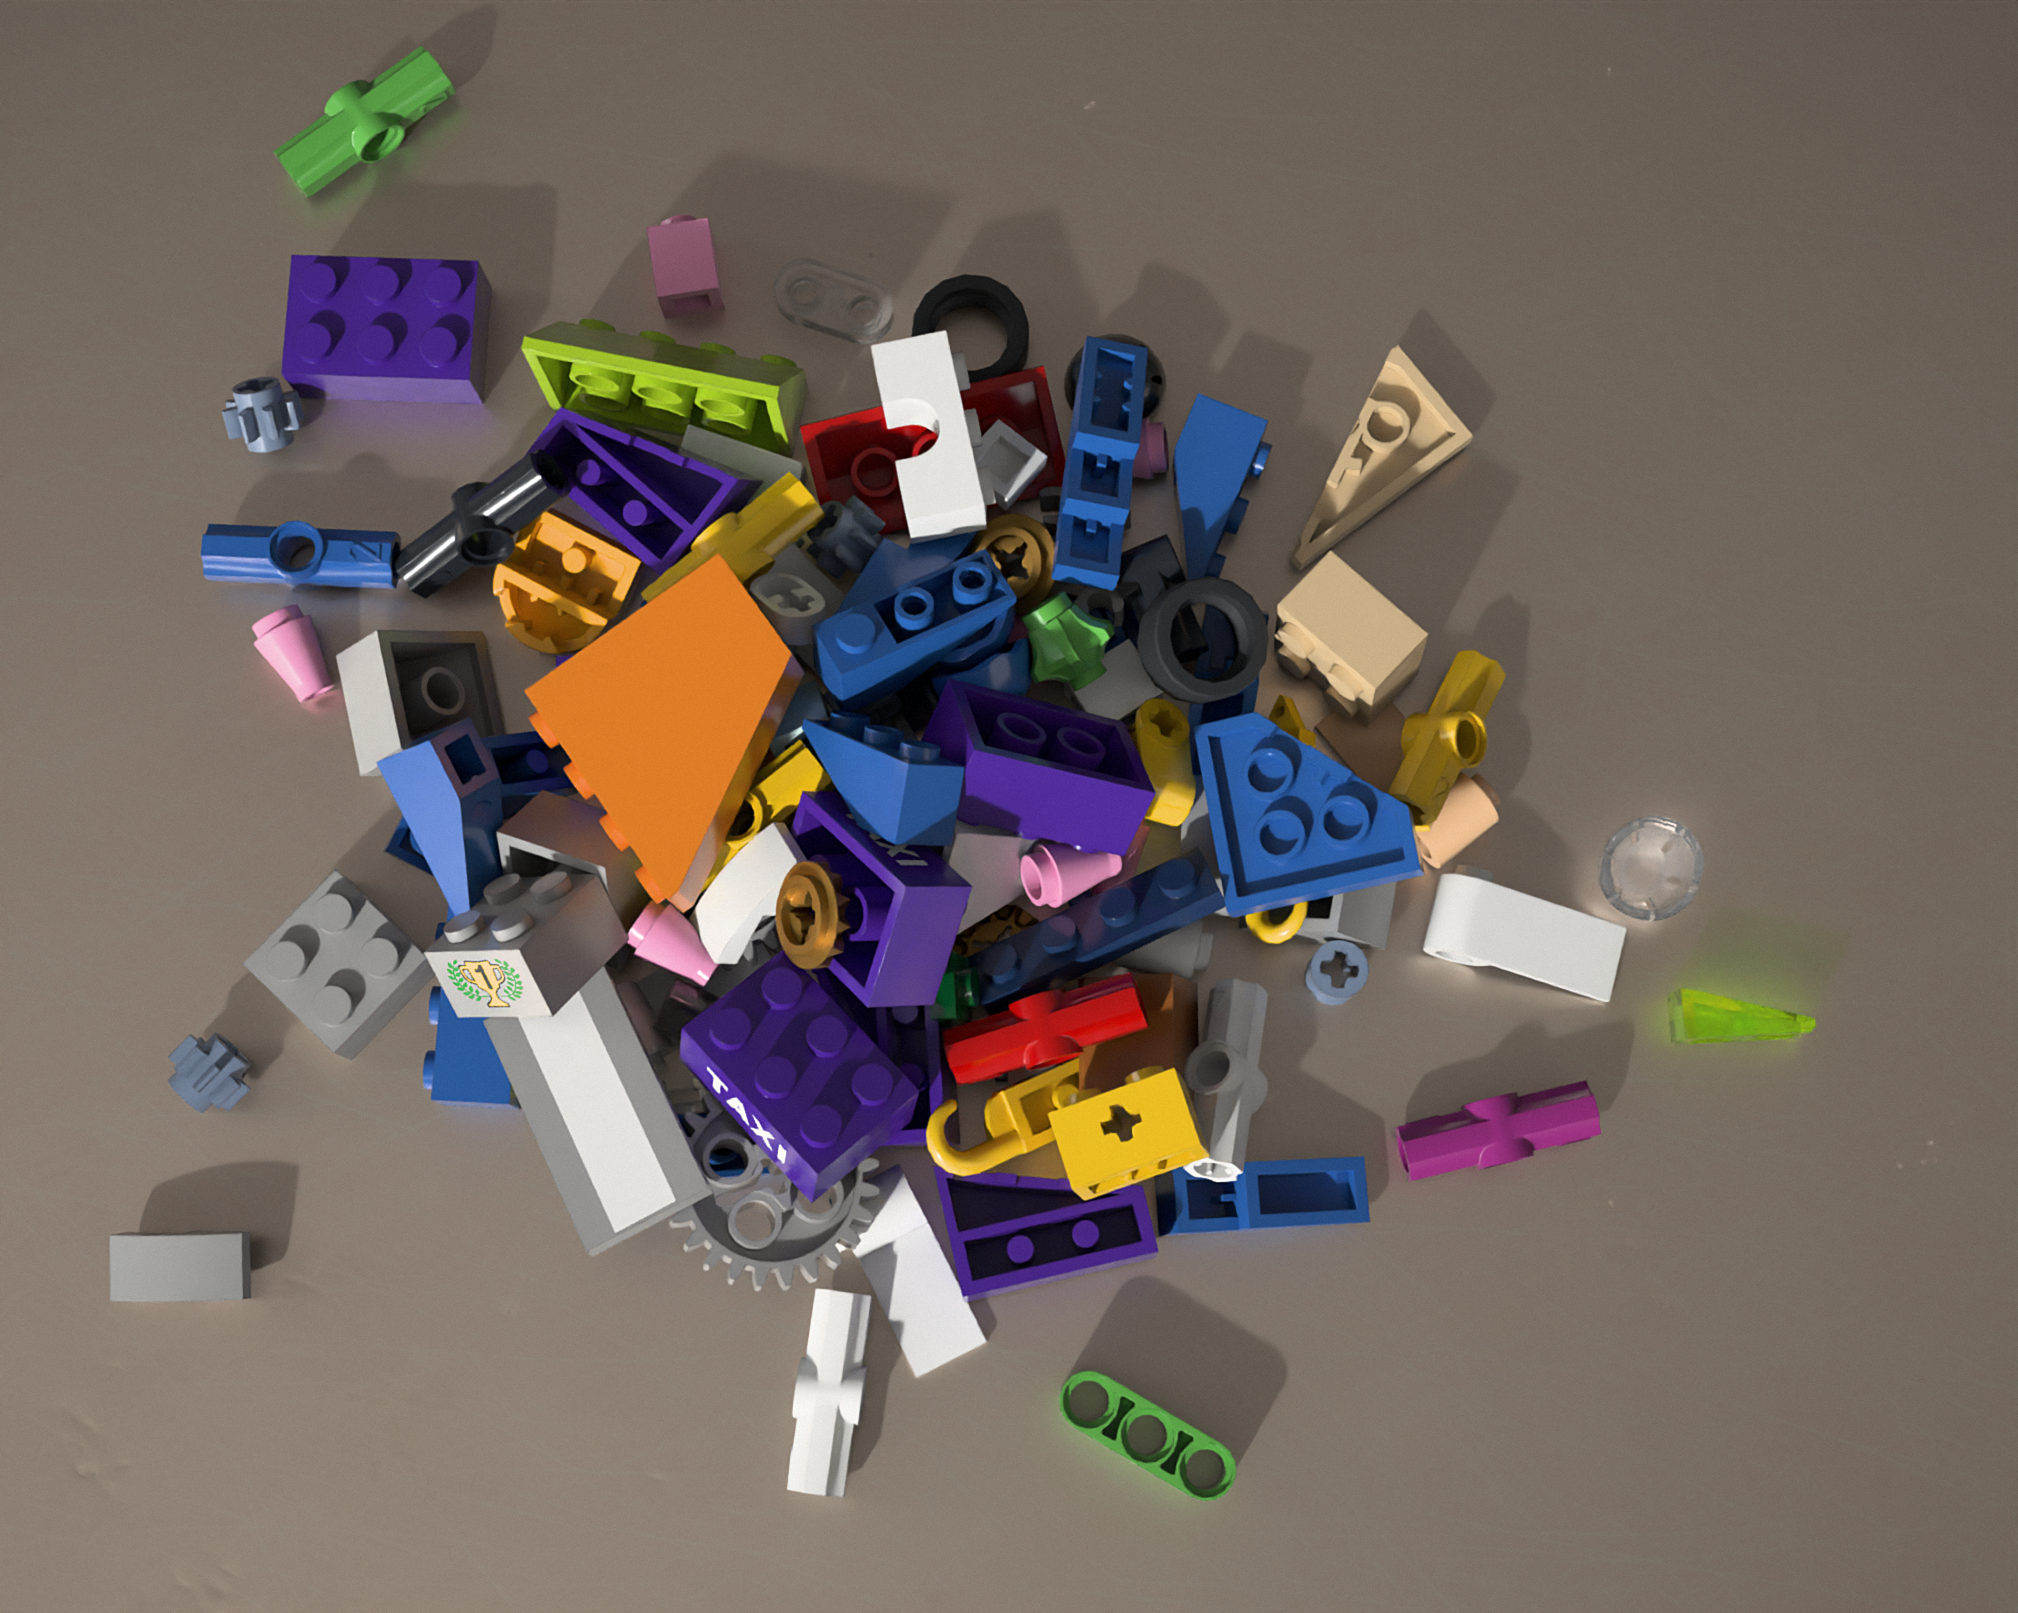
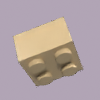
M1330 550L1278 604L1274 647L1278 649L1275 652L1276 657L1290 673L1300 679L1307 675L1325 690L1322 694L1323 698L1337 714L1347 720H1351L1354 716L1368 727L1418 675L1428 633Z

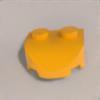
M551 507L520 530L514 543L513 553L507 560L499 563L496 567L493 593L500 598L503 612L508 620L505 623L506 628L517 640L536 651L561 654L588 646L619 624L647 564L625 545Z

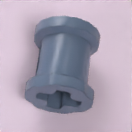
M1344 940L1330 941L1322 945L1308 962L1304 973L1305 985L1313 993L1317 1001L1330 1006L1342 1005L1350 997L1356 995L1365 985L1369 974L1368 960L1363 951L1355 944ZM1333 958L1341 960L1342 971L1352 974V977L1347 978L1339 988L1332 987L1331 976L1321 973L1320 970L1325 969Z

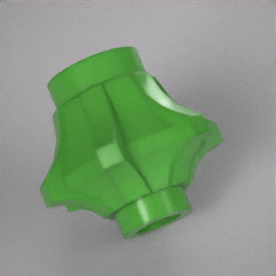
M1061 591L1048 598L1021 617V620L1028 629L1027 635L1032 646L1033 661L1030 676L1035 684L1044 680H1057L1062 683L1069 682L1074 691H1077L1092 683L1107 671L1101 660L1104 658L1107 642L1115 634L1114 627L1109 620L1095 618L1084 612L1075 602H1071L1065 591Z

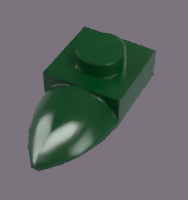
M951 951L948 967L943 975L934 1005H930L931 1020L946 1027L961 1026L972 1022V1007H976L980 1003V983L975 967H969V960L954 951Z

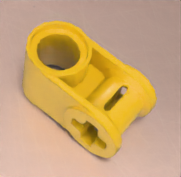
M1160 698L1148 699L1136 711L1135 723L1131 728H1127L1156 792L1144 818L1170 826H1179L1189 815L1196 794V781L1192 774L1189 742L1190 727L1183 712L1173 703Z

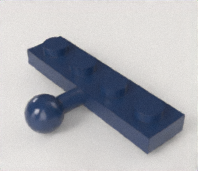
M1197 846L1095 896H1092L1090 889L1067 901L1068 909L966 957V959L969 960V967H975L980 983V1001L987 1014L993 1016L1008 1011V1006L1013 1002L1035 994L1051 991L1226 907L1225 900Z

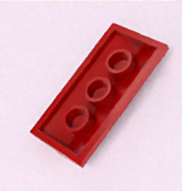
M1043 365L970 383V389L959 391L963 410L976 409L981 436L999 419L1047 456L1045 469L1014 502L1039 496V490L1046 487H1062L1066 460ZM883 405L800 425L820 506L833 500L839 501L845 506L852 496H856L871 508L876 516L885 522V526L878 532L880 535L908 529L895 461L916 457L930 450L938 439V436L933 431L919 425L887 429ZM997 503L987 505V509L997 507L999 505Z

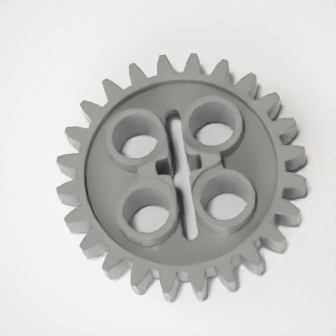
M705 1093L701 1103L707 1115L706 1118L687 1111L682 1123L692 1134V1137H688L689 1142L713 1190V1194L680 1210L670 1219L669 1225L671 1228L690 1226L693 1230L683 1246L685 1252L695 1250L704 1245L709 1250V1253L705 1259L703 1269L709 1271L721 1260L729 1264L727 1283L731 1285L739 1278L743 1270L751 1271L754 1291L761 1290L768 1273L776 1274L778 1283L783 1291L789 1290L791 1287L793 1270L796 1269L800 1270L803 1277L810 1284L815 1282L818 1278L816 1260L819 1258L834 1270L839 1267L842 1259L835 1245L838 1243L846 1248L855 1250L861 1239L850 1227V1224L869 1226L874 1218V1215L859 1205V1202L874 1200L880 1194L879 1187L862 1181L863 1177L877 1170L879 1160L866 1158L827 1190L831 1196L832 1205L831 1209L825 1213L816 1214L804 1209L798 1199V1188L788 1177L783 1182L778 1195H775L770 1186H764L745 1195L731 1205L719 1207L716 1204V1198L754 1186L758 1182L763 1168L767 1167L772 1176L780 1175L783 1172L710 1093ZM720 1149L733 1150L743 1159L745 1171L735 1178L721 1177L711 1168L709 1157ZM754 1209L761 1211L770 1221V1235L761 1240L747 1239L737 1229L736 1216L744 1210Z

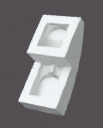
M771 823L745 845L714 879L689 918L715 964L738 963L762 916L776 915L779 891L789 870L797 863L807 861L784 823Z

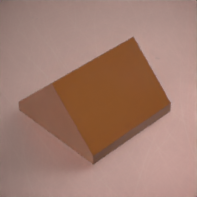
M1174 973L1134 975L1145 1004L1150 1028L1083 1048L1084 1053L1079 1056V1092L1097 1088L1103 1094L1127 1085L1125 1078L1133 1072L1151 1066H1163L1164 1071L1172 1068L1177 1070L1186 1083L1193 1103L1195 1091L1188 1086L1185 1080L1184 1068L1188 1057L1199 1046L1198 984ZM1113 976L1078 979V988L1088 986L1093 982L1097 983Z

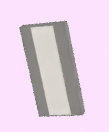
M606 964L553 1017H489L483 1021L585 1251L593 1257L713 1194V1190Z

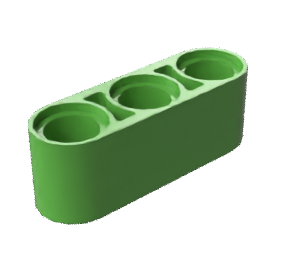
M1079 1371L1071 1375L1062 1385L1059 1394V1407L1065 1420L1092 1439L1193 1498L1202 1501L1216 1500L1225 1495L1233 1486L1236 1477V1462L1231 1452L1212 1437L1108 1376L1096 1371ZM1084 1381L1099 1383L1107 1394L1108 1403L1106 1409L1101 1416L1094 1420L1078 1418L1070 1408L1069 1398L1072 1390L1076 1385ZM1142 1415H1152L1159 1419L1165 1431L1163 1444L1158 1450L1148 1454L1136 1452L1131 1448L1128 1441L1130 1424ZM1209 1449L1219 1456L1222 1462V1473L1215 1484L1200 1488L1190 1483L1186 1475V1465L1193 1453Z

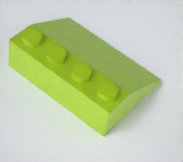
M581 319L579 324L558 321L524 336L521 349L552 411L557 412L560 407L588 410L627 426L681 437L684 436L687 426L692 425L793 459L807 398L808 385L804 369L797 368L796 363L788 358L772 354L762 355L760 360L736 356V352L733 349L710 342L701 343L699 348L676 344L674 338L656 331H641L639 336L616 332L612 325L595 319Z

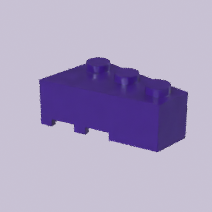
M933 1166L961 1293L965 1303L1154 1259L1159 1252L1143 1186L1128 1185L1084 1201L1072 1190L1069 1179L1066 1178L1050 1179L1019 1176L1013 1173L981 1172L974 1175L960 1176L949 1173L942 1167Z

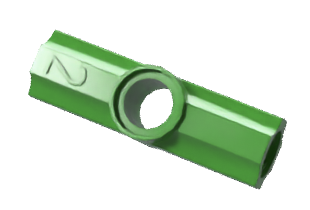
M421 45L370 83L366 80H356L341 87L326 103L325 115L273 152L297 186L309 198L358 162L374 163L390 155L403 141L405 129L448 99L456 91L437 61Z

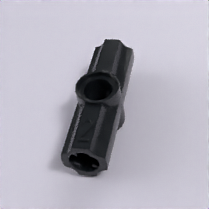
M538 448L533 453L527 454L492 482H474L458 488L450 498L449 506L451 513L394 555L396 572L405 580L410 591L427 599L472 566L489 567L507 560L515 547L513 536L571 493L568 476L559 468L554 457Z

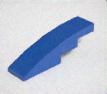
M1091 336L1086 337L1064 469L1051 579L1109 591H1114L1120 576L1124 524L1130 511L1134 459L1140 446L1148 348Z

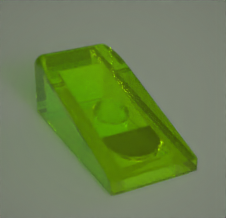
M1678 988L1667 997L1671 1043H1675V1046L1798 1039L1811 1033L1816 1028L1815 1018L1702 991Z

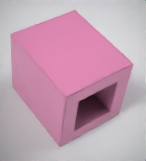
M678 215L665 219L661 225L647 227L656 295L664 319L724 310L716 247L709 219H697L690 215Z

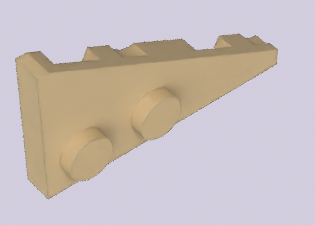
M1399 345L1390 350L1376 383L1359 414L1356 424L1329 475L1327 483L1290 557V560L1299 571L1470 444L1473 435Z

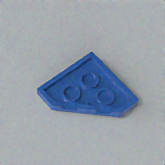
M1257 712L1193 727L1226 910L1232 918L1425 875L1413 813L1406 804L1388 793L1375 788L1356 776L1351 770L1312 746L1299 741Z

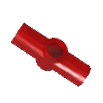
M1129 972L1118 974L1097 983L1093 982L1088 986L1065 992V989H1056L1035 994L1013 1002L1008 1006V1011L942 1031L944 1049L950 1069L955 1076L958 1086H965L999 1077L1004 1073L1026 1067L1027 1070H1034L1055 1065L1082 1055L1084 1053L1083 1048L1150 1028L1141 991L1134 974Z

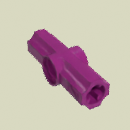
M1587 1080L1519 1097L1517 1092L1499 1095L1461 1106L1462 1111L1442 1116L1436 1115L1408 1122L1405 1125L1394 1128L1400 1160L1409 1182L1476 1165L1478 1170L1533 1157V1151L1584 1141L1601 1134L1597 1103Z

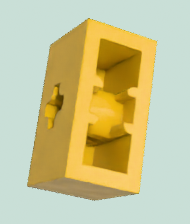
M1163 1066L1143 1068L1128 1075L1125 1078L1127 1084L1125 1086L1103 1094L1097 1088L1074 1093L1062 1101L1064 1108L1048 1113L1071 1188L1084 1201L1210 1156L1186 1083L1175 1068L1164 1071ZM1131 1116L1137 1122L1132 1127L1133 1138L1123 1141L1117 1135L1123 1130L1121 1120Z

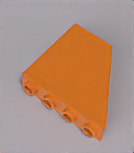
M717 553L524 690V692L537 709L528 718L538 734L551 749L560 743L572 760V762L563 767L568 778L586 800L595 794L607 811V814L598 819L605 832L621 852L631 846L642 862L643 866L634 871L647 893L657 904L667 899L684 913L694 906L805 672L720 553Z

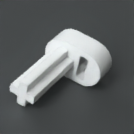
M786 573L765 574L755 578L751 583V598L796 659V645L812 644L811 625L825 619V599L804 580Z

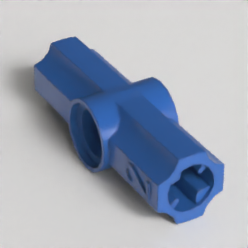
M298 520L285 522L278 527L208 524L207 531L202 536L201 546L203 575L209 581L291 584L296 589L307 592L320 590L325 586L396 589L401 576L396 572L394 555L401 551V537L397 532L314 528L309 523ZM307 545L315 546L314 556L308 564L297 568L290 566L292 555L297 549Z

